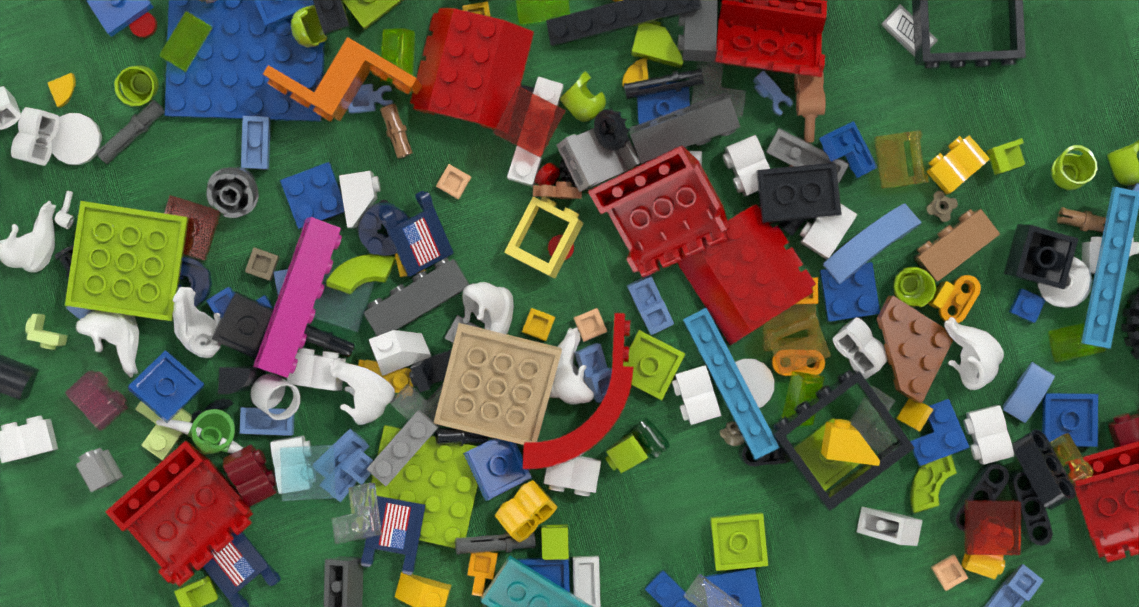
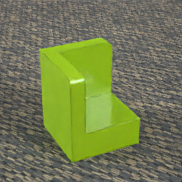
M1023 138L987 150L994 175L1025 165L1019 146L1024 143Z
M568 524L542 525V558L544 560L569 559Z
M209 575L174 591L180 607H202L218 599L217 592Z

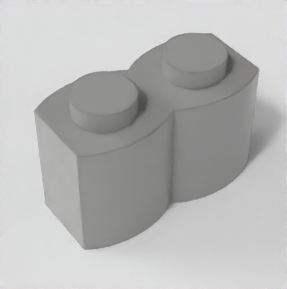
M98 448L78 457L80 462L76 464V467L91 493L103 489L124 477L109 450L102 451L101 448Z

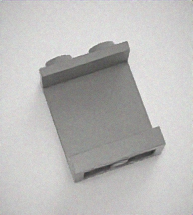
M612 125L608 133H614L616 127ZM594 128L577 136L573 134L566 137L557 144L579 192L628 171L641 163L636 149L630 140L624 144L623 148L611 151L599 143Z

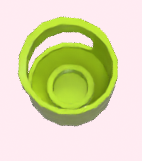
M142 65L131 66L122 70L114 82L118 98L130 106H141L149 102L157 94L159 88L156 74L150 68ZM119 83L121 84V89H122L124 95H125L129 100H127V99L122 95V93L120 92V90H119Z
M586 71L559 99L571 114L582 122L594 119L599 112L603 111L606 105V98L603 92L594 96L588 90L587 83L591 80V77Z
M1139 140L1127 147L1107 154L1113 174L1122 185L1139 184V161L1137 158Z
M1073 145L1064 150L1053 162L1051 168L1052 179L1055 184L1065 190L1078 189L1091 181L1096 175L1097 161L1088 148L1082 145ZM1073 150H1079V151H1081L1083 154H1082V155H1076V154L1068 153V152L1073 151Z

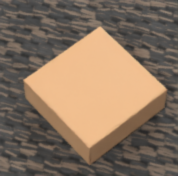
M448 164L436 187L459 200L472 177Z
M598 308L574 317L583 342L607 332Z
M954 554L931 567L945 591L968 579Z

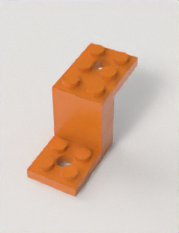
M348 37L315 92L269 65L263 75L269 78L267 84L285 95L290 91L292 93L290 97L306 108H309L310 105L315 106L313 111L330 122L333 118L341 121L370 71L384 81L387 78L392 79V84L406 94H409L410 91L417 94L422 87L416 77Z

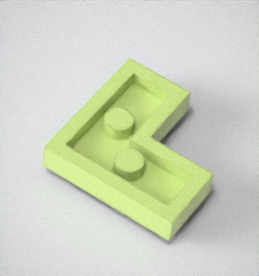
M142 401L136 407L137 411L155 424L157 420H161ZM183 408L171 419L190 423L193 421L192 415ZM156 424L141 446L161 460H164L184 433Z

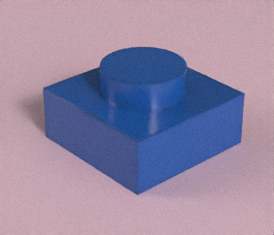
M1019 289L1009 313L1035 323L1045 303V299L1027 290Z

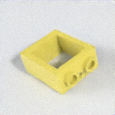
M532 197L504 253L555 279L584 223L577 219L578 213L566 207L564 211L555 208L556 202L546 197H542L541 200ZM539 208L569 222L549 263L519 248Z

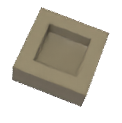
M253 247L245 272L271 281L280 256Z

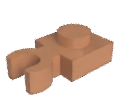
M556 182V186L533 185V196L581 199L582 191L579 192L578 188L571 187V182Z

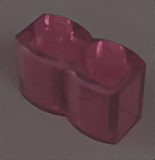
M91 370L86 372L65 393L101 431L105 430L128 409L125 405L127 400L119 391L115 390L113 392L107 385L109 383L108 379L100 371L95 373Z

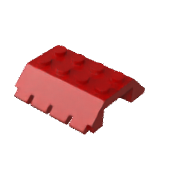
M721 0L714 63L818 78L822 77L825 66V55L821 54L822 32L827 15V1Z
M439 8L438 13H433L429 31L433 32L432 36H427L422 55L426 57V61L420 62L417 79L422 87L417 94L412 93L410 104L414 105L413 109L420 112L453 117L480 124L485 128L509 133L534 31L498 18L455 8Z
M683 145L588 191L600 214L605 212L609 214L630 251L626 260L633 272L639 271L643 278L660 271L658 262L661 263L663 268H666L683 260L682 251L688 258L705 250L704 241H707L708 245L712 247L727 240L725 231L730 230L724 207L698 159Z
M757 204L728 220L730 230L725 231L727 240L712 247L708 245L707 241H704L705 250L688 258L684 255V252H681L683 260L677 262L730 345L814 292L812 287L816 285L807 269L800 272L799 267L803 263L792 247L788 250L785 249L784 246L789 242L777 225L772 228L770 226L771 223H762L761 211Z
M187 441L183 442L105 511L122 531L128 529L162 567L158 571L168 583H176L179 587L194 575L193 567L199 571L214 557L213 549L219 553L234 540L231 534L233 531L239 535L251 525L252 522L249 517L253 515L239 492L210 459L201 454L199 450Z
M1139 441L1067 461L1073 487L1090 538L1099 558L1105 557L1107 563L1126 558L1124 552L1126 550L1129 551L1131 556L1138 555Z

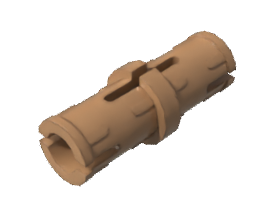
M396 104L381 108L380 111L388 130L386 134L393 143L397 159L413 154L405 133L407 131L406 126L402 124Z
M1061 207L1058 213L1069 216V218L1058 216V224L1079 227L1081 231H1088V229L1101 233L1104 231L1103 224H1105L1106 217L1092 215L1091 211L1078 212Z

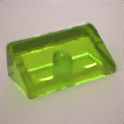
M516 0L519 25L546 21L570 14L569 0Z
M186 11L159 56L186 72L213 27Z
M405 28L383 29L382 58L412 76L415 32ZM387 78L384 82H392L393 80Z
M1085 323L1048 331L1054 362L1105 352L1106 348L1081 343Z
M798 371L792 372L782 417H790L795 413L794 408L806 400L809 403L816 398L815 393L822 388L825 377ZM816 414L799 426L813 425Z

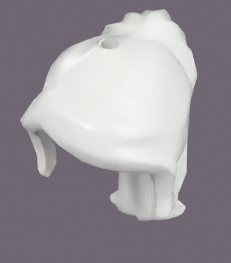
M48 201L41 207L33 232L17 238L18 226L16 224L12 225L10 236L0 241V260L2 263L12 268H23L28 272L43 270L50 262L55 248L52 217L56 205H52L51 201Z
M487 282L473 283L466 286L462 293L465 307L463 323L469 322L470 314L473 312L478 320L485 323L486 330L507 334L514 308L513 296L510 290L505 287L497 288Z
M180 287L172 300L175 302L173 306L174 332L190 352L203 358L213 357L221 346V343L211 339L221 319L220 314L215 313L214 320L206 313L200 312L194 306L195 291L189 287Z
M93 310L77 321V331L91 336L96 352L100 353L103 350L101 339H105L107 342L116 345L117 354L125 373L129 377H133V374L138 373L135 359L139 342V329L135 316Z
M950 317L945 321L944 327L950 337L963 348L960 355L961 364L958 365L953 360L949 361L948 364L952 365L959 372L962 383L966 388L970 390L980 389L990 383L997 375L999 364L1004 357V351L997 340L988 332L960 325L953 317Z
M569 328L564 340L557 346L562 348V353L549 396L552 398L559 397L569 404L586 403L594 398V393L588 388L583 378L584 370L587 366L582 365L578 369L573 364L574 352H576L580 342L578 328Z
M336 358L333 362L329 363L332 376L347 382L349 386L345 387V391L350 392L354 396L355 409L345 404L341 405L340 408L349 413L358 425L367 424L379 418L384 413L386 405L394 398L395 390L391 384L378 374L364 367L341 361L340 358Z

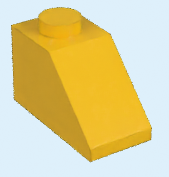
M835 419L834 423L826 422L821 454L826 459L879 466V458L859 431L851 425L850 421Z
M401 572L395 598L412 607H446L452 585Z

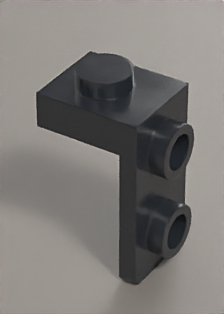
M452 349L413 364L409 376L413 386H417L420 393L429 390L434 383L444 380Z

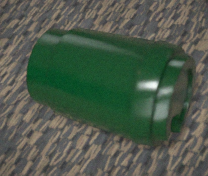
M647 418L631 430L635 439L650 458H657L670 447L668 440Z

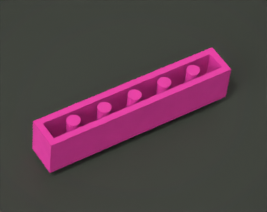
M313 217L306 218L253 367L288 378L289 373H294L298 363V359L295 356L298 348L302 349L306 341L307 334L304 333L307 323L311 324L316 310L313 309L315 300L320 299L324 290V285L321 284L324 275H328L332 268L333 260L330 258L333 249H338L342 236L339 235L341 228Z

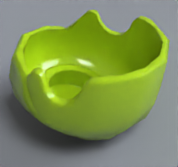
M315 5L301 8L294 13L291 20V30L298 44L309 48L318 46L319 43L326 41L327 35L323 33Z
M908 267L895 276L893 289L895 296L909 306L923 307L934 298L936 285L929 272L919 267Z

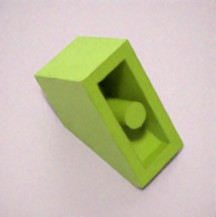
M658 21L639 25L631 55L681 68L684 60H682V55L667 29L660 26L661 23Z
M632 432L607 448L608 456L605 457L613 471L618 468L621 473L648 458Z

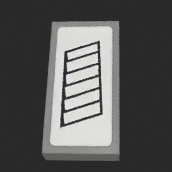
M900 4L881 26L915 57L913 16ZM929 32L931 48L938 39Z

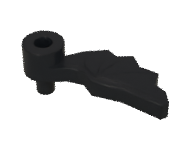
M225 398L216 399L204 411L211 409L223 410L234 403ZM200 410L195 411L192 414V419L195 421L202 412Z

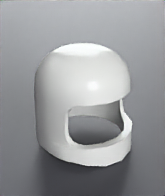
M265 374L259 377L251 388L252 402L261 411L275 420H284L291 417L300 405L298 388L280 376ZM288 385L293 391L291 405L281 414L269 412V409L277 406L285 394V386Z

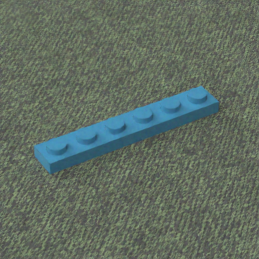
M1119 187L1112 188L1081 341L1083 344L1111 349L1139 209V191Z
M707 308L683 319L754 459L757 460L779 449V445Z

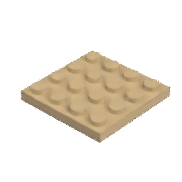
M458 323L434 424L524 445V442H537L562 348Z

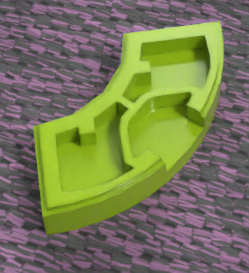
M370 254L350 259L332 272L326 281L327 286L352 294L358 286L366 282L378 281L386 283L395 264V257Z
M951 455L919 467L913 479L910 493L913 513L939 506L938 495L941 485L948 477L957 473Z

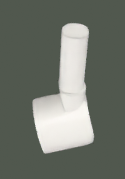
M71 191L66 192L63 207L55 216L56 223L66 229H70L74 222V217L67 214L73 195Z

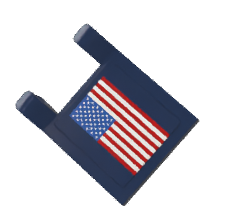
M424 191L415 194V198L423 211L397 224L392 211L385 209L379 213V218L390 236L408 277L454 254L434 209L432 198L428 192Z
M374 495L361 565L371 567L374 562L375 549L405 555L402 572L412 575L415 569L426 504Z
M233 531L231 534L234 540L219 553L213 549L214 557L203 568L226 595L233 607H249L247 600L238 593L260 573L269 586L276 585L281 580V577L267 563L243 532L237 535Z

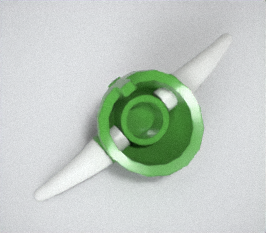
M206 410L198 415L193 423L180 420H170L166 423L162 419L156 421L157 425L175 429L191 437L195 446L203 455L214 454L220 451L233 454L243 449L242 446L233 441L235 434L234 422L230 415L222 410Z

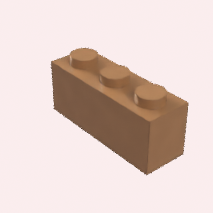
M971 209L967 210L958 217L960 220L958 224L954 227H951V225L946 226L937 233L939 236L937 240L933 243L927 241L916 249L918 254L913 257L920 268L929 272L935 282L941 280L1000 235L982 209L975 210L974 212Z

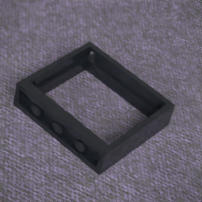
M912 0L915 66L924 65L925 69L930 68L931 70L939 69L940 65L950 64L951 69L964 68L966 64L974 63L976 68L990 67L991 63H1000L1001 67L1017 65V61L1026 58L1023 0H1008L1011 50L930 53L928 0Z
M847 370L845 373L838 375L836 383L830 387L826 385L815 393L816 398L809 403L807 400L800 403L794 408L795 413L788 418L786 416L780 418L773 425L774 429L771 430L778 445L823 507L829 511L915 449L864 376L857 370ZM857 384L897 441L877 455L880 460L879 466L863 465L826 493L786 438V435Z

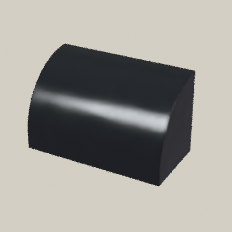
M0 354V392L19 400L27 399L39 369Z
M252 366L219 367L218 394L249 391L254 382L259 377L265 375L266 371Z

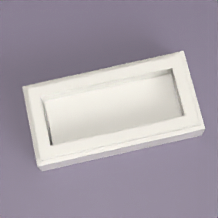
M574 556V595L593 607H600L599 556Z

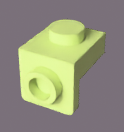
M32 314L31 318L28 319L25 328L26 333H28L27 340L40 342V347L56 350V346L66 345L68 335L43 330L45 315Z

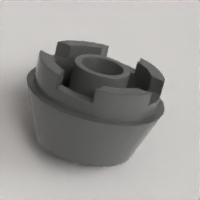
M222 168L213 173L208 181V202L211 207L214 206L218 211L224 213L223 216L237 218L246 215L255 208L258 202L259 193L256 180L244 168Z

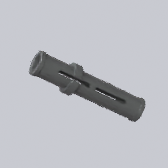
M152 100L139 114H134L131 117L132 120L96 151L100 159L109 164L135 138L143 132L146 133L150 129L149 126L164 114L165 110L157 101Z
M504 532L502 535L455 538L457 555L502 550L509 553L514 549L535 548L534 532L520 543L511 537L508 532Z

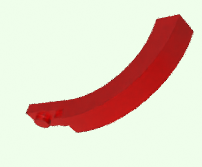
M614 313L612 374L602 403L583 425L571 433L550 441L524 442L523 469L554 467L580 457L601 442L620 418L630 395L634 367L624 366V362H629V347L624 346L625 336H630V320H625V313Z

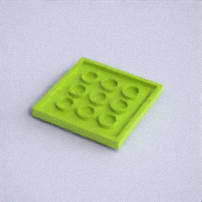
M80 201L65 306L173 321V306L175 302L172 300L178 291L189 217Z
M384 425L378 455L402 428ZM431 435L387 486L373 476L362 527L368 528L374 495L426 504L419 540L455 548V538H466L478 487L463 453L477 447V445L464 443L463 446H459V444L437 445L435 436Z

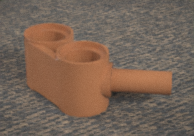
M824 74L820 78L794 75L795 92H797L796 112L797 115L805 117L804 141L814 142L815 118L818 115L825 114Z

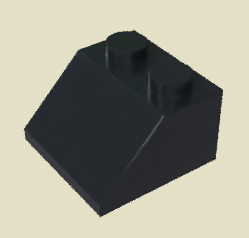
M1017 224L1004 275L1065 289L1079 239L1033 225Z

